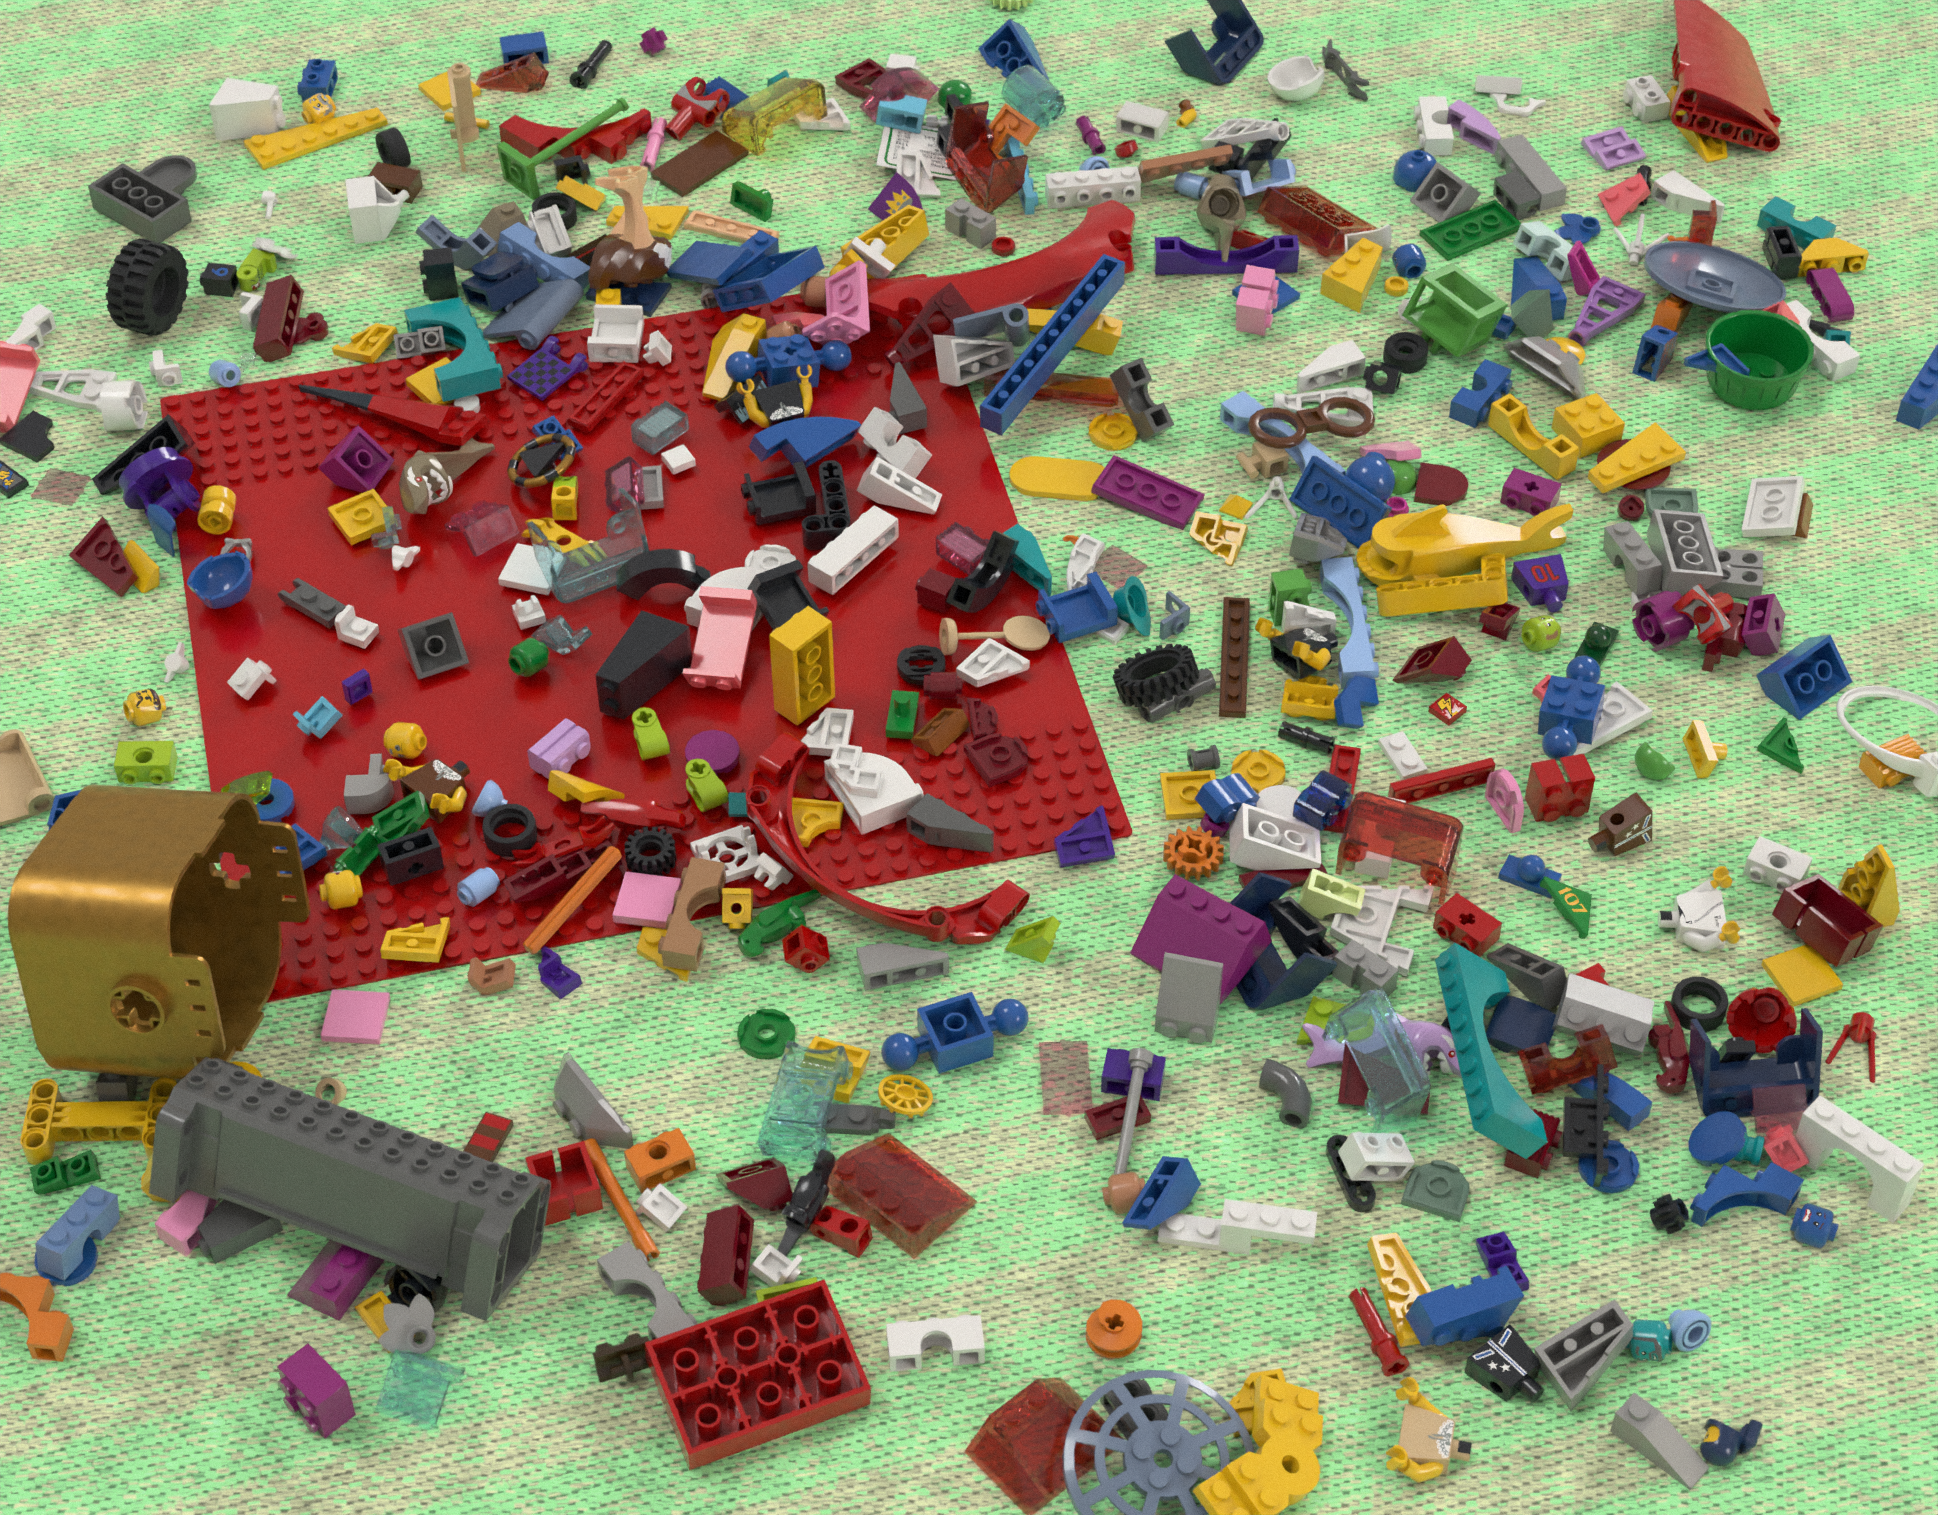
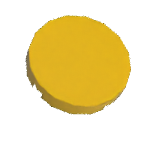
M1104 413L1091 421L1088 435L1091 442L1097 447L1117 451L1133 445L1137 440L1138 432L1129 416L1121 413L1107 416V413Z
M1259 749V752H1252V750L1244 751L1232 762L1231 774L1240 773L1257 794L1265 788L1282 785L1285 781L1286 770L1284 762L1270 751Z

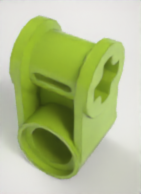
M646 707L637 709L632 715V721L635 727L634 738L642 760L645 761L669 754L670 748L666 734L662 730L654 710Z
M693 759L686 764L685 772L688 776L686 788L701 812L729 802V795L724 783L717 777L706 760Z

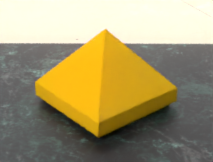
M1230 494L1219 509V512L1242 520L1253 505V502L1238 495Z

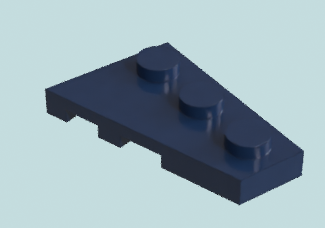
M619 282L618 284H609V287L606 289H620L622 305L642 306L643 315L651 317L672 287L671 283L665 282L638 283L637 287H624L623 283ZM590 288L587 291L586 300L596 302V289Z

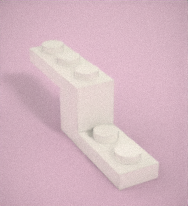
M1225 1199L1222 1220L1176 1213L1160 1223L1158 1242L1247 1255L1250 1254L1252 1236L1313 1245L1317 1212Z

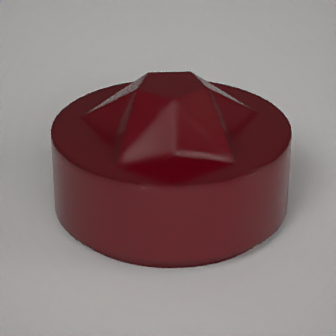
M1635 495L1623 497L1617 507L1618 515L1627 521L1638 520L1644 512L1643 501Z

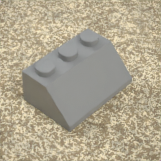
M1569 973L1552 1029L1617 1051L1638 1056L1643 1053L1651 1027L1654 1000Z

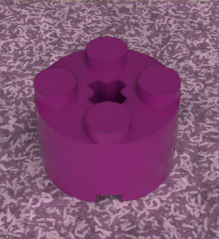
M1663 591L1637 602L1633 606L1632 612L1636 610V618L1632 619L1636 635L1643 642L1648 640L1655 647L1651 649L1654 652L1687 639L1690 630H1693L1695 627L1690 617L1673 609L1672 605L1682 597L1677 591Z

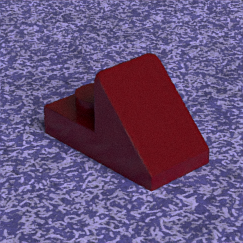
M1508 603L1488 606L1481 612L1479 622L1484 623L1481 632L1506 641L1520 612V607Z

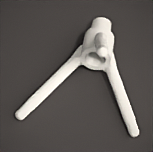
M1643 213L1640 215L1636 239L1630 245L1617 228L1613 229L1620 242L1626 248L1628 258H1630L1629 265L1638 266L1639 260L1642 259V256L1652 246L1663 242L1670 236L1669 233H1666L1644 247V244L1641 242L1645 214Z
M1279 476L1272 479L1266 493L1244 516L1245 519H1249L1267 499L1271 498L1273 500L1281 499L1294 519L1298 518L1286 496L1282 478Z

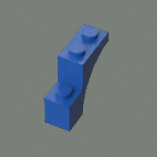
M1773 1162L1769 1164L1765 1171L1759 1170L1753 1180L1723 1165L1718 1174L1713 1172L1709 1176L1704 1187L1706 1189L1704 1194L1698 1193L1690 1206V1209L1694 1211L1691 1222L1702 1227L1717 1213L1741 1206L1762 1207L1786 1216L1800 1194L1804 1179Z

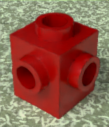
M800 925L782 939L785 962L806 973H813L830 960L827 937L803 925Z

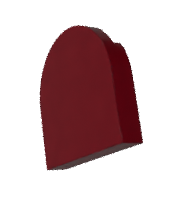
M1421 462L1414 502L1450 506L1452 503L1463 500L1466 497L1468 480L1461 471L1449 466Z
M995 733L964 745V753L988 787L1020 775L1028 763L1027 747L1017 737L1011 738L1001 736V733Z

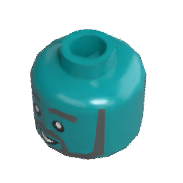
M1637 1319L1633 1322V1337L1625 1348L1631 1350V1354L1636 1360L1662 1361L1666 1354H1671L1672 1330L1667 1329L1666 1324L1660 1320Z

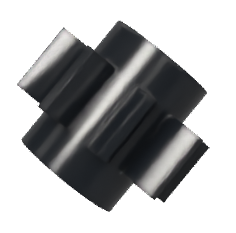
M1667 1194L1653 1202L1654 1208L1650 1209V1217L1656 1229L1662 1230L1666 1228L1667 1234L1670 1235L1682 1230L1686 1226L1684 1221L1688 1220L1689 1213L1682 1199L1677 1198L1673 1200L1671 1194Z

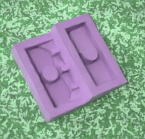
M1622 126L1585 137L1581 141L1582 147L1605 171L1646 158V154L1636 138L1630 140Z

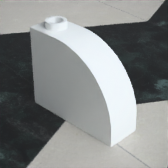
M757 567L732 568L711 576L701 586L748 590L747 588L755 575L767 570ZM700 587L692 597L686 600L684 606L687 624L699 627L703 603L699 598ZM758 605L756 607L752 630L763 616V613Z
M862 752L858 768L883 771V781L878 798L850 794L829 770L830 759L824 761L825 780L839 801L844 802L845 810L862 835L906 818V813L924 797L921 786L918 783L915 784L909 774L899 764L884 756Z

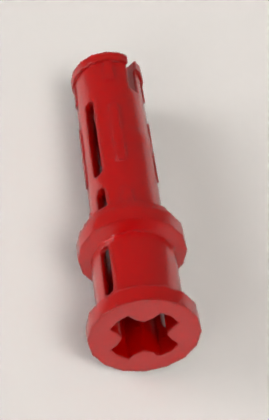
M1360 1287L1362 1295H1360L1358 1289L1353 1290L1349 1294V1299L1371 1339V1351L1374 1355L1378 1356L1382 1364L1381 1370L1383 1374L1389 1377L1404 1372L1409 1366V1360L1401 1354L1397 1346V1337L1388 1332L1368 1294V1290L1365 1287Z

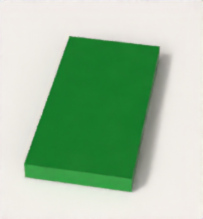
M1493 200L1420 230L1419 236L1444 259L1449 261L1518 232L1522 223L1496 200Z

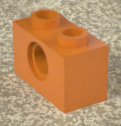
M680 1128L663 1132L656 1138L644 1143L635 1144L630 1149L624 1151L626 1168L641 1193L647 1188L653 1189L659 1183L662 1185L696 1170L695 1154Z

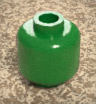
M527 638L510 649L508 663L515 674L531 677L547 667L549 651L543 642H539L535 638Z

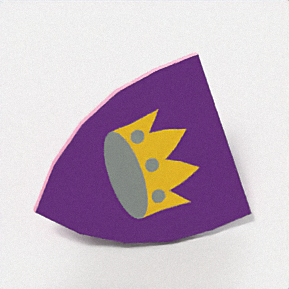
M896 172L869 206L868 210L878 218L885 220L907 205L922 210L923 207L914 187Z

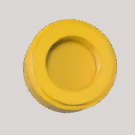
M1393 276L1385 281L1384 290L1391 296L1399 297L1408 292L1409 284L1406 279Z

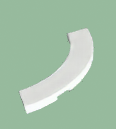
M1084 533L1079 537L1071 551L1066 571L1068 591L1086 585L1087 574L1094 572L1096 562L1105 549L1104 542ZM1117 617V625L1094 633L1116 645L1129 630V624Z

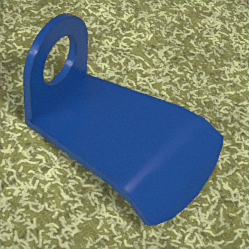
M149 504L147 515L155 541L168 554L174 557L172 539L175 527L174 518L163 507Z

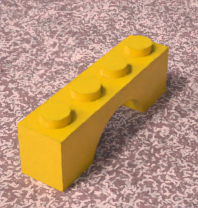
M1510 393L1491 403L1488 426L1553 478L1559 480L1576 470L1579 447L1563 434L1554 439L1542 436L1533 426L1528 415L1527 406Z

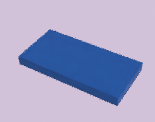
M695 241L669 267L666 274L674 279L721 286L752 256V253L748 247Z
M1318 456L1311 457L1289 498L1290 501L1310 515L1326 518L1330 522V526L1340 531L1347 538V541L1357 548L1371 540L1375 524L1387 518L1392 510V507Z

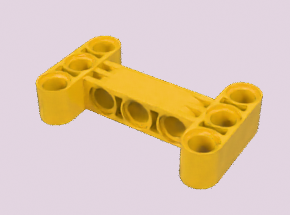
M46 1078L37 1081L30 1091L20 1138L27 1161L32 1165H37L51 1159L56 1142L72 1140L102 1141V1139L103 1141H132V1139L133 1141H142L146 1156L150 1159L153 1154L157 1117L162 1107L167 1103L177 1082L173 1078L157 1079L151 1086L148 1101L63 1102L59 1087L54 1080Z

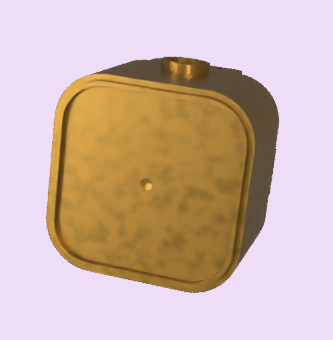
M88 785L83 788L70 802L19 869L11 889L8 905V930L35 1042L46 1063L51 1068L57 1070L183 1079L205 1057L210 1059L219 1058L230 1062L236 1051L243 1052L265 1017L264 1012H261L269 999L278 976L282 948L280 922H303L310 914V904L295 830L286 823L261 821L254 801L250 796L243 793L109 785ZM275 846L286 847L287 850L275 849ZM223 852L234 854L235 862L238 865H248L250 872H247L239 881H234L228 878L226 871H219L214 863H220ZM279 871H289L291 874H280ZM284 895L296 896V898H285Z

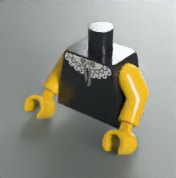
M807 365V376H803L800 373V366L797 367L796 375L801 379V383H798V380L753 391L754 382L751 379H747L748 390L746 391L743 389L742 383L739 382L736 388L738 393L745 397L743 401L749 418L762 428H768L785 421L806 418L809 415L813 402L811 383L808 382V378L812 374L811 366Z
M1261 617L1258 619L1255 630L1261 636L1268 637V640H1270L1272 660L1276 665L1300 680L1331 664V649L1338 646V640L1334 633L1321 635L1312 628H1303L1284 634L1275 628L1272 629L1274 623Z

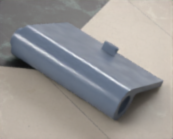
M572 279L538 283L540 287L504 306L503 310L482 331L484 339L515 335L522 347L530 350L536 349L583 297L584 291L582 287Z

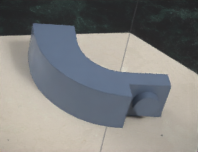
M433 215L423 222L415 232L433 249L452 247L454 266L461 269L472 268L491 253L497 245V242L480 227L468 238H462L452 233Z

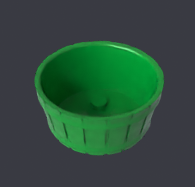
M1741 310L1728 313L1714 321L1706 334L1705 350L1707 349L1709 360L1712 359L1716 363L1717 371H1707V379L1711 389L1725 402L1748 410H1767L1787 402L1795 394L1798 384L1808 371L1814 355L1813 342L1800 325L1791 319L1789 320L1787 317L1763 310ZM1722 343L1750 370L1749 376L1740 374L1725 366L1715 356L1712 347Z

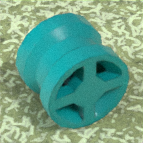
M1745 1132L1744 1139L1746 1141L1743 1148L1734 1157V1161L1741 1162L1746 1160L1750 1161L1751 1165L1758 1166L1764 1137H1749Z

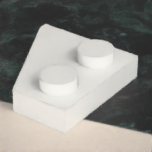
M834 98L792 109V117L800 129L851 130L850 121Z
M1284 601L1281 632L1286 634L1303 628H1312L1321 635L1331 632L1335 634L1336 617L1334 612Z
M988 638L956 668L958 677L975 687H980L1028 670L1030 668V660Z
M826 708L819 715V719L807 728V734L801 740L810 748L809 754L831 756L835 743L849 745L854 711Z

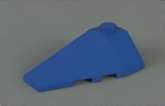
M1008 19L978 48L990 67H998L1003 71L1001 75L1005 78L1009 76L1013 78L1015 85L1032 98L1038 97L1051 85L1033 40L1025 27L1019 23Z
M1537 256L1515 258L1513 262L1511 305L1529 290L1550 289L1552 320L1564 319L1567 297L1559 281Z

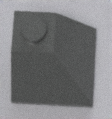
M452 612L397 629L405 655L418 680L469 663Z

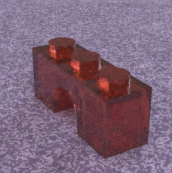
M1603 1024L1575 1032L1576 1049L1566 1058L1553 1057L1546 1042L1517 1051L1532 1095L1547 1093L1555 1087L1575 1084L1583 1078L1593 1076L1597 1064H1604V1074L1618 1068L1610 1038Z

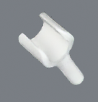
M264 191L262 194V204L267 205L265 219H271L272 209L278 202L277 198H275V192Z

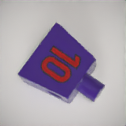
M1557 554L1514 562L1511 580L1531 606L1545 604L1551 613L1559 611L1563 606L1561 601L1566 600L1569 586L1562 555Z

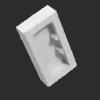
M855 237L843 253L845 255L850 249H853L867 264L866 271L875 278H886L895 266L881 255L886 245L880 239H874L871 245L868 246L862 240Z

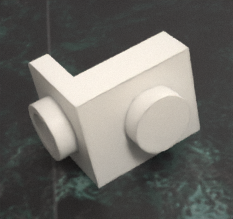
M163 350L153 351V361L149 362L151 376H156L158 387L183 383L179 364L166 365Z
M246 658L227 683L241 697L249 700L265 680L272 684L277 680L270 674L272 669L263 661L259 660L256 663Z
M768 1244L753 1262L749 1271L770 1287L795 1282L802 1272L798 1269V1266L803 1258L797 1255L791 1261Z

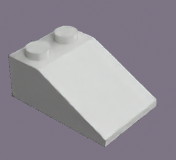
M1242 803L1229 826L1230 862L1255 871L1320 867L1321 848L1320 830L1318 828Z

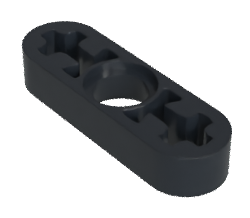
M1334 1135L1327 1141L1326 1156L1347 1203L1354 1211H1370L1374 1207L1376 1199L1374 1187L1371 1181H1355L1346 1178L1342 1174L1346 1168L1338 1153L1339 1150H1335V1146H1340L1341 1148L1348 1137L1345 1135ZM1360 1186V1193L1363 1197H1367L1366 1201L1362 1202L1361 1198H1356V1187Z

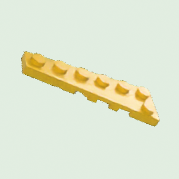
M377 107L328 119L320 124L312 123L267 135H254L250 139L244 140V146L262 170L386 126L388 121Z

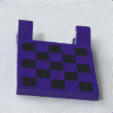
M550 336L542 348L507 375V379L543 401L577 372L585 371L588 368V363L584 361L587 357L582 353H578L568 365L554 356L560 352L561 347L557 345L559 339Z

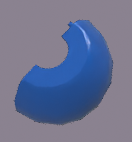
M235 551V553H224L215 557L211 555L200 562L191 572L187 585L206 606L212 609L229 608L242 601L250 591L253 580L251 563L244 553Z

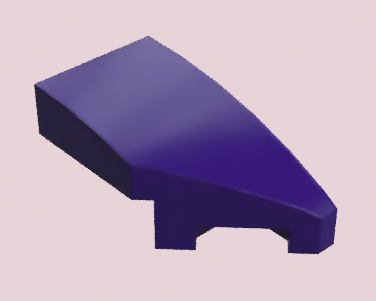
M546 946L542 947V961L538 965V971L541 976L540 981L561 1000L583 984L581 977L562 964L560 955Z

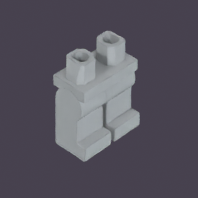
M1715 547L1724 576L1722 581L1706 589L1710 597L1719 592L1728 593L1731 597L1740 598L1761 595L1763 588V551L1718 550V547Z

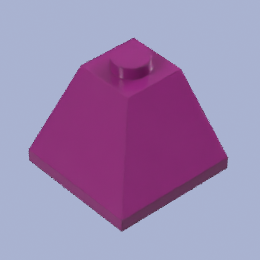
M358 425L330 451L318 469L335 485L364 493L376 487L394 462V459Z

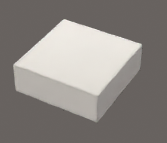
M684 444L661 453L662 461L673 475L696 466L695 458Z

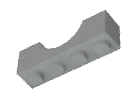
M629 1241L597 1259L599 1275L615 1296L626 1294L638 1295L649 1300L656 1308L652 1319L647 1324L650 1341L698 1324L691 1313L686 1315L682 1310V1304L678 1296L673 1291L669 1293L665 1288V1282L660 1273L649 1268L648 1260L642 1250H635Z

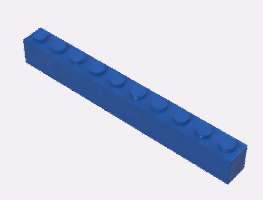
M1106 254L1100 257L981 403L980 427L1001 436L1004 434L1123 286L1125 262Z

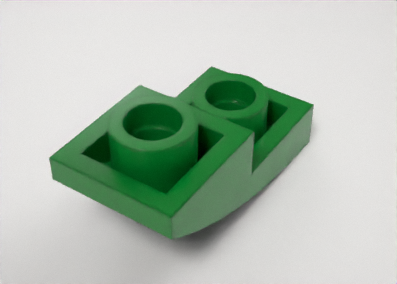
M91 1149L65 1161L55 1156L30 1167L33 1188L36 1194H48L101 1179L97 1158Z

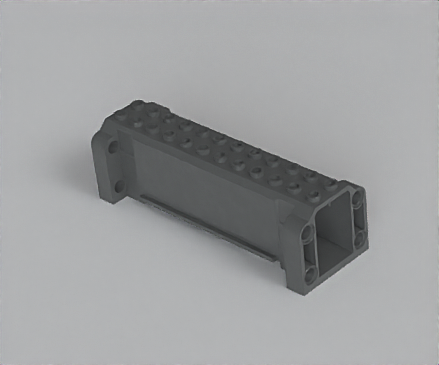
M205 1057L174 1086L167 1103L159 1112L155 1126L149 1193L173 1203L187 1189L217 1201L222 1198L436 1279L440 1276L442 1277V1286L463 1293L461 1312L487 1321L541 1252L551 1181L525 1171L519 1173L498 1163L473 1156L471 1153L463 1152L446 1146L441 1142L416 1135L412 1131L397 1128L384 1121L362 1115L357 1111L332 1104L328 1100H322L305 1094L300 1090L278 1084L273 1080L259 1077L243 1070V1067L219 1058L210 1059Z

